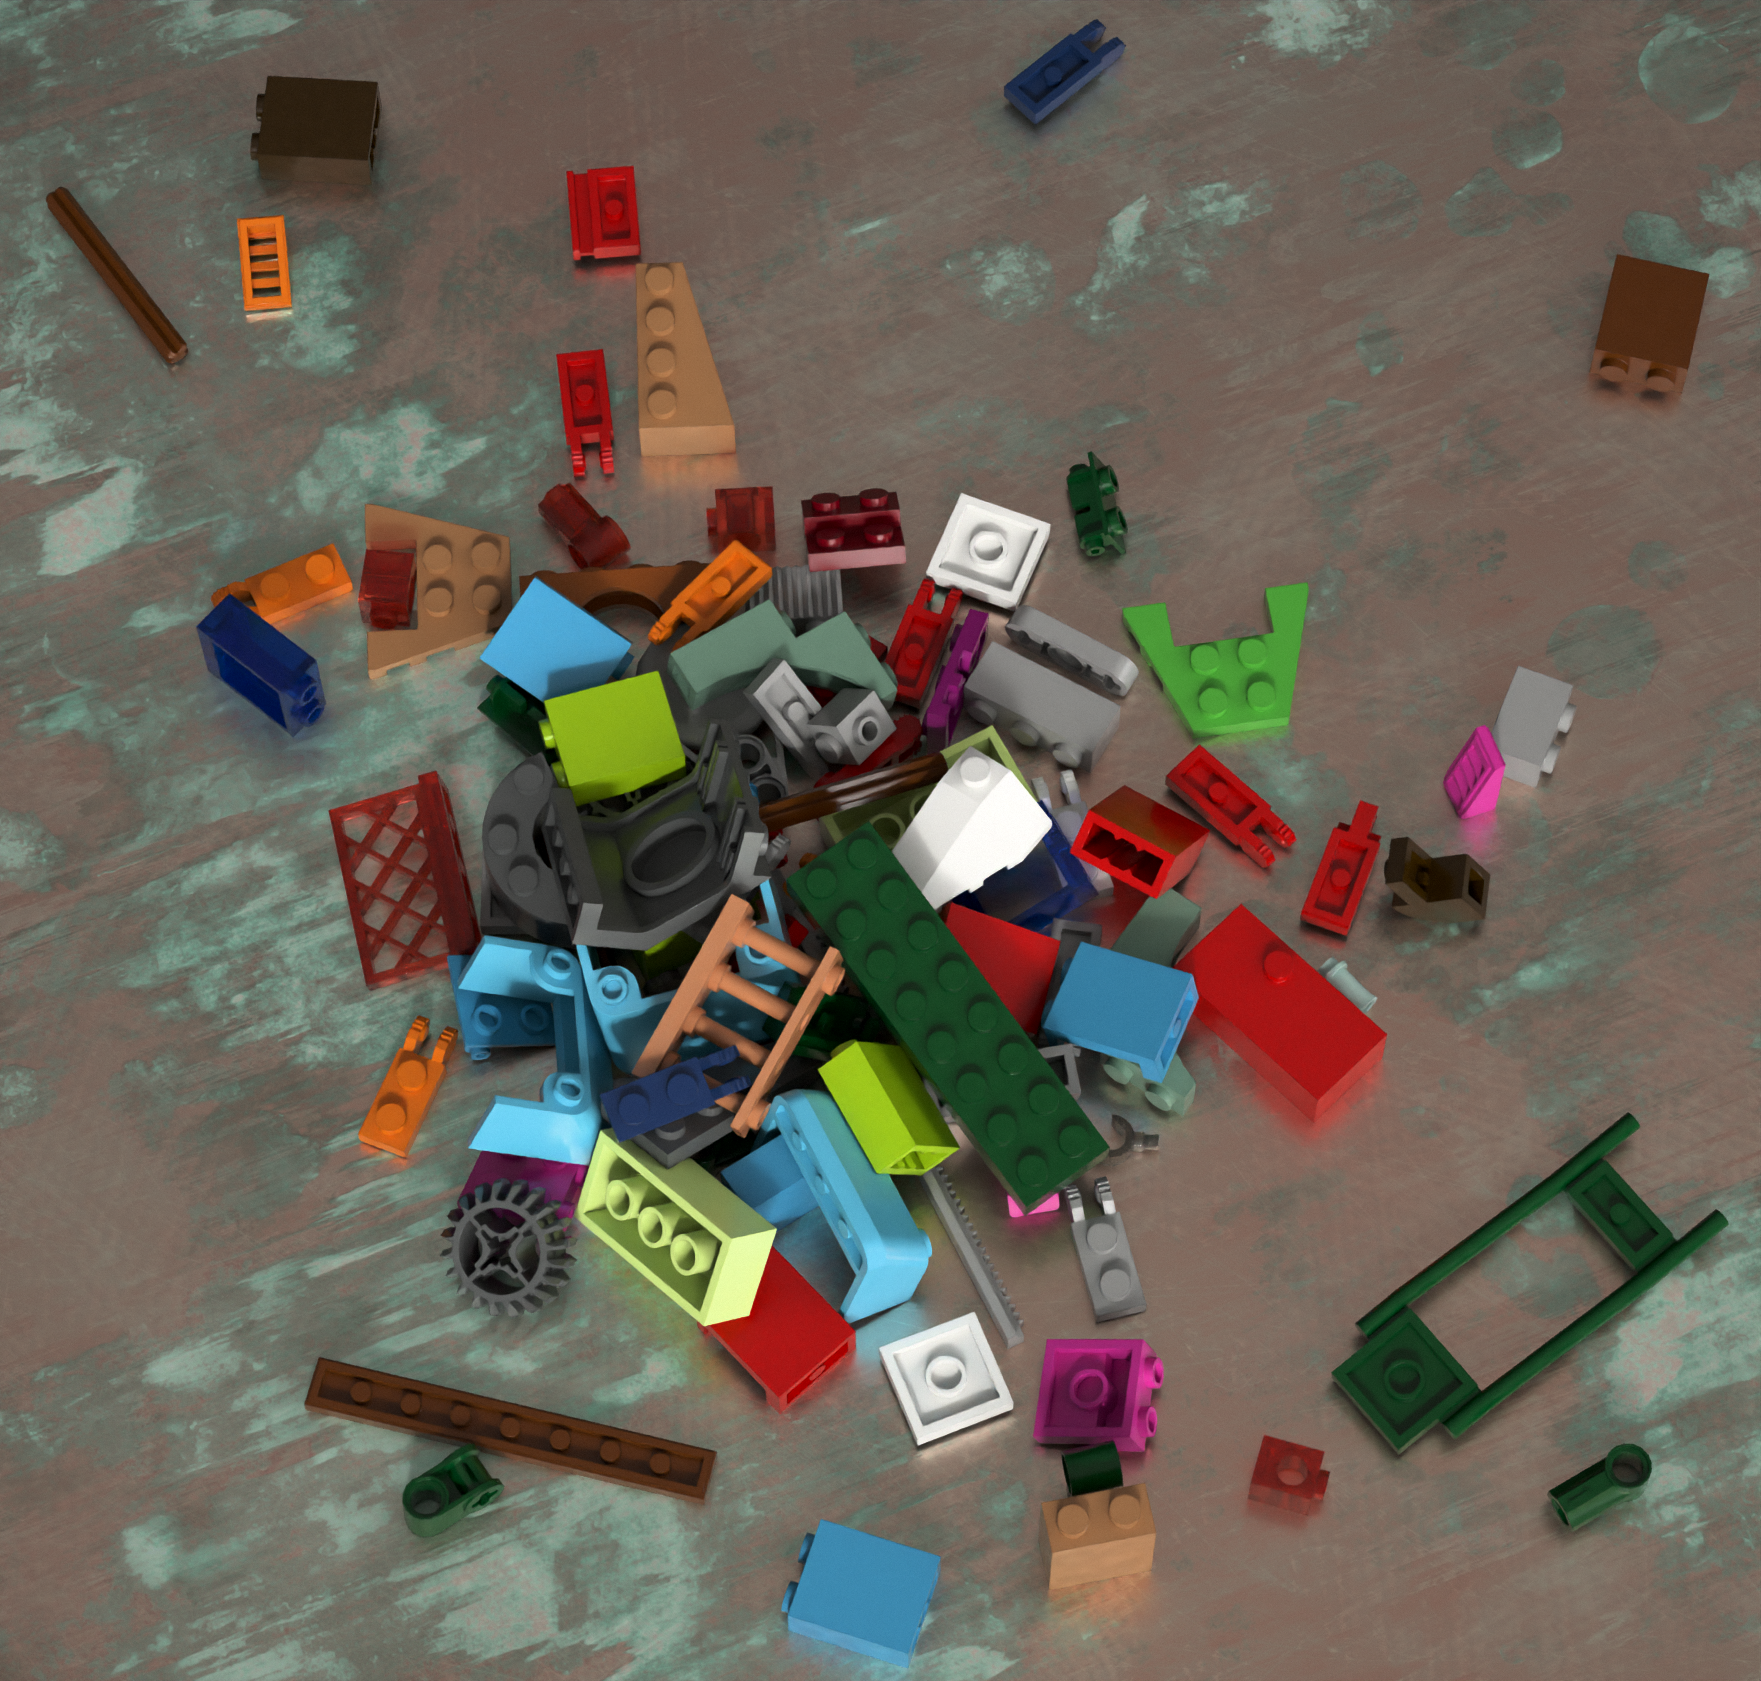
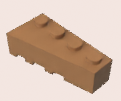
M683 262L635 264L638 418L641 456L736 453L734 422Z

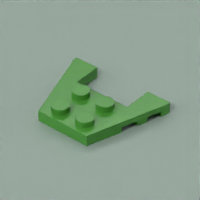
M1308 582L1265 588L1264 601L1271 629L1269 634L1177 647L1173 644L1165 602L1122 608V621L1125 628L1133 634L1140 646V653L1148 666L1151 665L1163 684L1164 693L1192 739L1288 725L1309 591Z

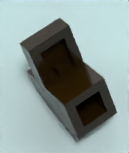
M1409 837L1391 839L1389 857L1384 864L1385 884L1394 891L1392 908L1415 919L1442 923L1485 919L1490 874L1468 854L1432 858Z

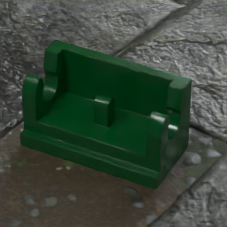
M784 981L777 996L797 1006L808 985ZM835 992L830 996L825 993L792 1054L829 1062L832 1059L830 1056L831 1052L847 1041L855 1039L859 1042L873 1043L879 1031L880 1021L870 1017L865 1023L863 1032L860 1033V1024L865 1018L869 1003L862 997ZM768 1015L762 1030L772 1040L777 1042L786 1024Z

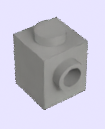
M843 688L806 724L816 740V749L822 757L828 760L829 763L860 765L897 729L874 690Z

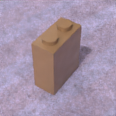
M1145 1483L1041 1503L1038 1542L1049 1590L1151 1571L1156 1529Z

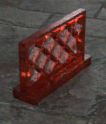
M437 771L419 775V784L329 810L365 983L370 991L449 968L447 962L448 955H473L482 940L449 790ZM416 800L418 814L408 829L389 820L399 805ZM364 816L374 821V824L362 842L359 843L347 837L344 822ZM384 827L403 836L389 858L370 849ZM421 828L423 830L424 838L417 835ZM412 842L427 849L428 853L427 859L417 873L399 864ZM349 847L356 850L352 857ZM365 856L384 865L370 887L359 882L355 877V871ZM393 871L412 880L399 902L380 893ZM431 871H432V875H433V880H434V882L431 881V880H429V879H427V877L429 876V874L431 873ZM422 885L436 892L438 898L427 917L408 907ZM359 891L365 893L362 900H360ZM375 899L393 908L392 913L380 931L367 925L364 919L365 914ZM403 914L422 924L408 946L390 937ZM440 916H442L444 926L437 923ZM433 929L446 936L450 952L429 958L418 952V950ZM368 934L375 938L371 945ZM385 943L403 953L394 968L376 973L374 959ZM413 958L417 960L416 962L410 963Z

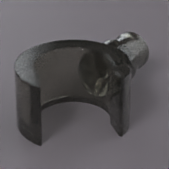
M1112 1115L1111 1125L1124 1138L1125 1143L1118 1149L1109 1150L1108 1157L1101 1161L1100 1164L1116 1166L1124 1163L1132 1152H1143L1144 1150L1158 1151L1159 1134L1148 1135L1144 1134V1132L1133 1131L1132 1126L1126 1119L1118 1115Z

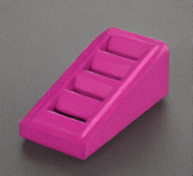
M1485 725L1475 728L1447 770L1443 780L1444 787L1458 817L1461 819H1467L1493 810L1497 804L1506 764L1489 728H1486Z

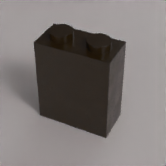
M267 76L265 94L258 93L256 100V119L261 121L260 133H252L250 146L251 160L258 161L261 178L267 180L372 185L382 111L378 82Z

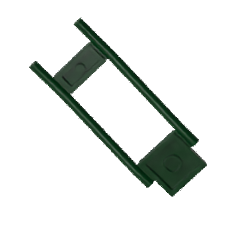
M1627 1112L1549 1177L1392 1292L1355 1323L1358 1331L1369 1342L1332 1371L1331 1375L1333 1380L1398 1455L1438 1422L1442 1424L1454 1440L1495 1406L1654 1287L1729 1225L1725 1216L1715 1209L1679 1240H1676L1672 1232L1606 1160H1603L1606 1155L1641 1128L1632 1114ZM1564 1191L1572 1204L1637 1274L1481 1391L1478 1384L1408 1306Z

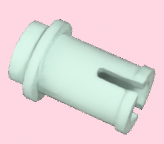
M1334 957L1330 958L1317 972L1365 1014L1374 1005L1377 997L1371 994L1346 970L1348 964L1345 961L1338 962Z

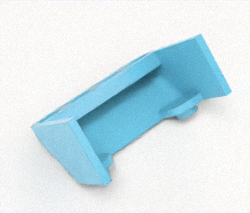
M770 878L760 884L769 922L757 925L756 927L791 945L777 887ZM576 945L589 999L611 1058L622 1072L633 1076L632 1070L678 989L643 998L638 980L628 969L621 966L601 968L596 946ZM747 945L744 948L736 946L735 952L740 972L735 973L736 975L776 996L782 988L784 981L802 984L798 972ZM720 990L718 993L711 991L702 1009L707 1011L706 1016L757 1044L772 1041L762 1030L768 1014L723 990ZM697 1034L693 1038L686 1035L677 1053L682 1056L681 1061L683 1062L696 1056L699 1060L721 1051L723 1048Z
M484 935L457 980L458 989L552 1003L558 1072L550 1074L543 1082L539 1092L540 1102L495 1095L469 1136L468 1148L590 1166L600 1130L612 1128L611 1124L601 1116V1099L599 1095L614 1088L611 1055L589 999L582 967L570 952L560 947Z
M793 1089L776 1095L750 1153L782 1134L856 1275L838 1313L850 1324L909 1301L928 1267V1258L932 1255V1246L926 1232L922 1228H917L890 1175L876 1173L830 1091Z

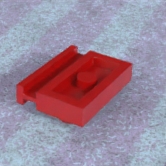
M634 166L587 169V173L574 174L573 171H566L573 259L581 260L580 256L594 255L595 259L641 255Z

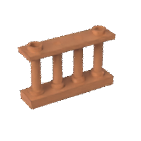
M731 894L631 1073L638 1080L682 1062V1056L677 1052L686 1035L693 1038L697 1034L723 1049L736 1045L740 1053L738 1057L760 1068L761 1071L747 1096L736 1092L714 1102L736 1114L730 1127L737 1135L745 1138L750 1128L757 1131L764 1122L771 1103L766 1101L768 1095L825 993L830 996L835 993L844 977L846 969L841 967L844 959L840 951L832 946L829 947L822 961H819L757 928L756 921L752 919L755 912L750 903ZM747 945L811 979L797 1006L731 972L732 967L727 962L736 946L744 948ZM720 990H723L785 1023L786 1026L772 1051L706 1016L707 1011L702 1009L711 991L718 993ZM704 1074L710 1090L723 1085V1083Z

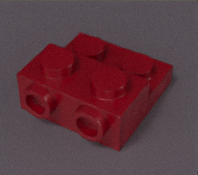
M871 488L861 491L859 495L840 497L836 493H820L814 495L811 499L801 500L803 533L810 572L906 563L900 507L896 492H887L881 488Z

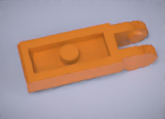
M734 540L670 603L671 608L650 629L647 637L648 640L656 646L663 644L664 641L676 632L681 621H683L691 628L675 643L671 651L673 652L723 625L773 576L772 567L738 540Z
M332 543L244 579L245 582L235 581L226 587L217 589L216 592H213L211 601L216 610L219 609V611L230 609L233 606H238L250 600L253 601L255 606L242 607L238 611L228 614L222 620V625L227 634L236 635L262 624L266 627L349 593L353 590V586L342 560Z
M420 1015L412 1023V1027L406 1036L404 1047L399 1048L358 1133L360 1141L404 1158L408 1156L446 1076V1065L459 1035L457 1029L447 1026L438 1038L432 1059L418 1055L423 1041L428 1036L430 1020Z

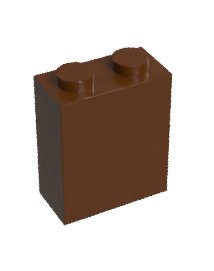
M1617 254L1589 373L1601 375L1610 381L1619 382L1625 380L1647 385L1651 389L1660 392L1675 391L1682 393L1709 274Z

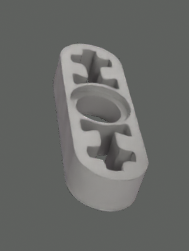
M1027 605L1018 606L1005 626L1008 636L1018 645L1111 694L1118 696L1126 695L1139 675L1137 666L1125 655Z

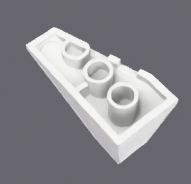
M969 746L938 782L892 850V853L936 913H939L942 910V905L966 890L969 893L984 885L983 880L1005 866L1009 870L1022 862L1051 829L1052 821L1011 770Z

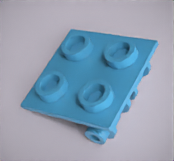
M472 955L447 956L464 1050L471 1054L473 1060L488 1058L491 1055L490 1049L492 1047L556 1046L551 1003L458 989L457 980Z

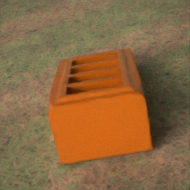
M284 215L237 219L245 311L292 307ZM276 238L277 244L249 246V240ZM278 254L277 261L252 263L250 261V256ZM279 270L280 277L252 279V272ZM281 287V295L253 297V289Z

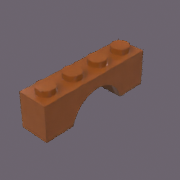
M687 560L672 566L653 567L649 564H635L627 569L614 570L588 567L579 572L570 573L541 570L531 575L519 576L520 598L535 576H537L594 616L613 609H632L643 612L658 621L671 608L670 603L710 563L701 564L698 561Z

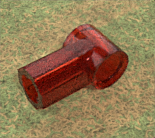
M559 483L550 489L544 499L538 504L539 514L565 541L569 554L580 570L588 567L605 569L631 549L630 543L619 525L608 515L601 517L571 483L565 485Z

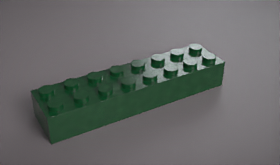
M869 821L786 879L787 893L828 949L832 946L840 951L844 959L841 966L846 969L845 972L1024 1216L1108 1157L1109 1145Z

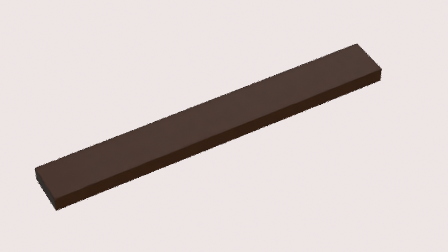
M322 1357L318 1358L304 1403L307 1411L458 1447L475 1444L479 1451L701 1505H705L718 1457L717 1451Z

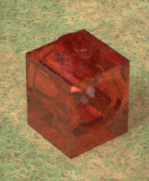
M773 486L715 489L716 507L706 508L708 537L718 536L719 554L734 540H738L752 552L776 551Z
M366 549L358 597L362 623H370L374 627L381 629H392L396 626L410 627L417 585L414 553Z
M1264 1435L1251 1479L1248 1499L1308 1516L1312 1499L1323 1501L1330 1476V1471L1321 1469L1325 1452ZM1292 1468L1299 1471L1305 1480L1298 1485H1288L1280 1480L1278 1472L1283 1469Z

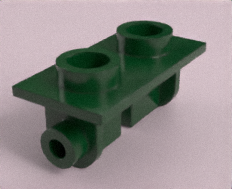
M1091 451L1087 453L1090 466L1086 464L1073 465L1069 469L1070 474L1066 477L1072 508L1076 512L1088 507L1091 510L1074 516L1079 545L1082 549L1086 550L1088 556L1101 555L1105 552V546L1111 544L1121 554H1124L1126 549L1123 535L1128 533V527L1122 510L1119 506H1116L1114 493L1119 492L1118 480L1113 468L1110 465L1105 466Z
M500 675L494 676L486 686L490 696L477 709L531 756L542 752L548 766H551V763L558 759L555 748L545 749L538 721L546 719L544 703L509 678H502Z

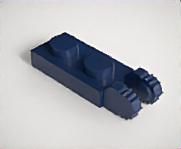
M1098 19L1093 20L1074 35L1070 33L1004 86V97L1036 125L1100 74L1102 69H1107L1114 61L1116 62L1123 54L1126 45L1116 36L1094 53L1089 49L1101 39L1106 29Z
M737 1046L728 1047L699 1060L697 1056L600 1094V1099L618 1144L715 1105L714 1101L752 1086L748 1075H739L725 1081L723 1085L710 1090L702 1072L714 1066L720 1067L733 1062L736 1057L740 1056Z

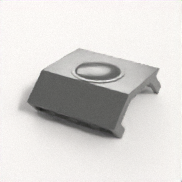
M708 719L695 768L688 776L619 815L613 817L578 815L572 790L552 787L541 829L572 944L647 951L724 906L731 894L739 897L772 878L765 856L769 838L768 828L761 823L759 801L757 797L752 795L749 786V770L743 768L740 759V743L734 740L728 720Z

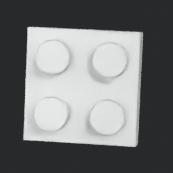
M961 493L928 566L926 579L934 581L935 584L951 590L952 588L961 590L965 595L1015 612L1050 535L1051 524Z
M975 1311L879 1347V1356L917 1446L1013 1409L1014 1402Z

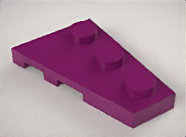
M970 609L964 624H956L949 647V652L952 653L947 665H942L934 696L925 712L921 725L923 727L922 735L927 737V755L940 752L951 745L963 710L964 685L978 665L988 638V613Z

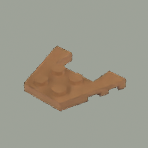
M365 504V542L367 551L416 549L418 628L367 632L369 679H378L386 676L387 670L407 663L412 667L426 662L427 656L450 648H454L457 651L493 638L513 610L510 538L375 504Z

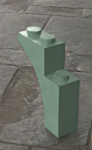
M770 599L671 652L666 673L691 711L724 694L747 688L773 658L784 659L802 683L807 686L828 690L836 694L843 688L874 690L886 711L892 708L898 691V682L894 672L886 662L880 663L870 649L872 645L866 630L858 622L853 624L845 611L795 638L796 630L792 620L783 610L778 612Z
M1169 889L1158 899L1149 896L1110 950L1172 968L1199 929L1202 908L1173 889ZM1100 1052L1099 1063L1103 1065L1104 1071L1111 1078L1119 1083L1128 1084L1130 1082L1145 1092L1146 1098L1159 1109L1164 1111L1172 1109L1183 1116L1194 1102L1196 1081L1183 1065L1177 1052L1174 1054L1162 1083L1143 1078L1139 1064Z

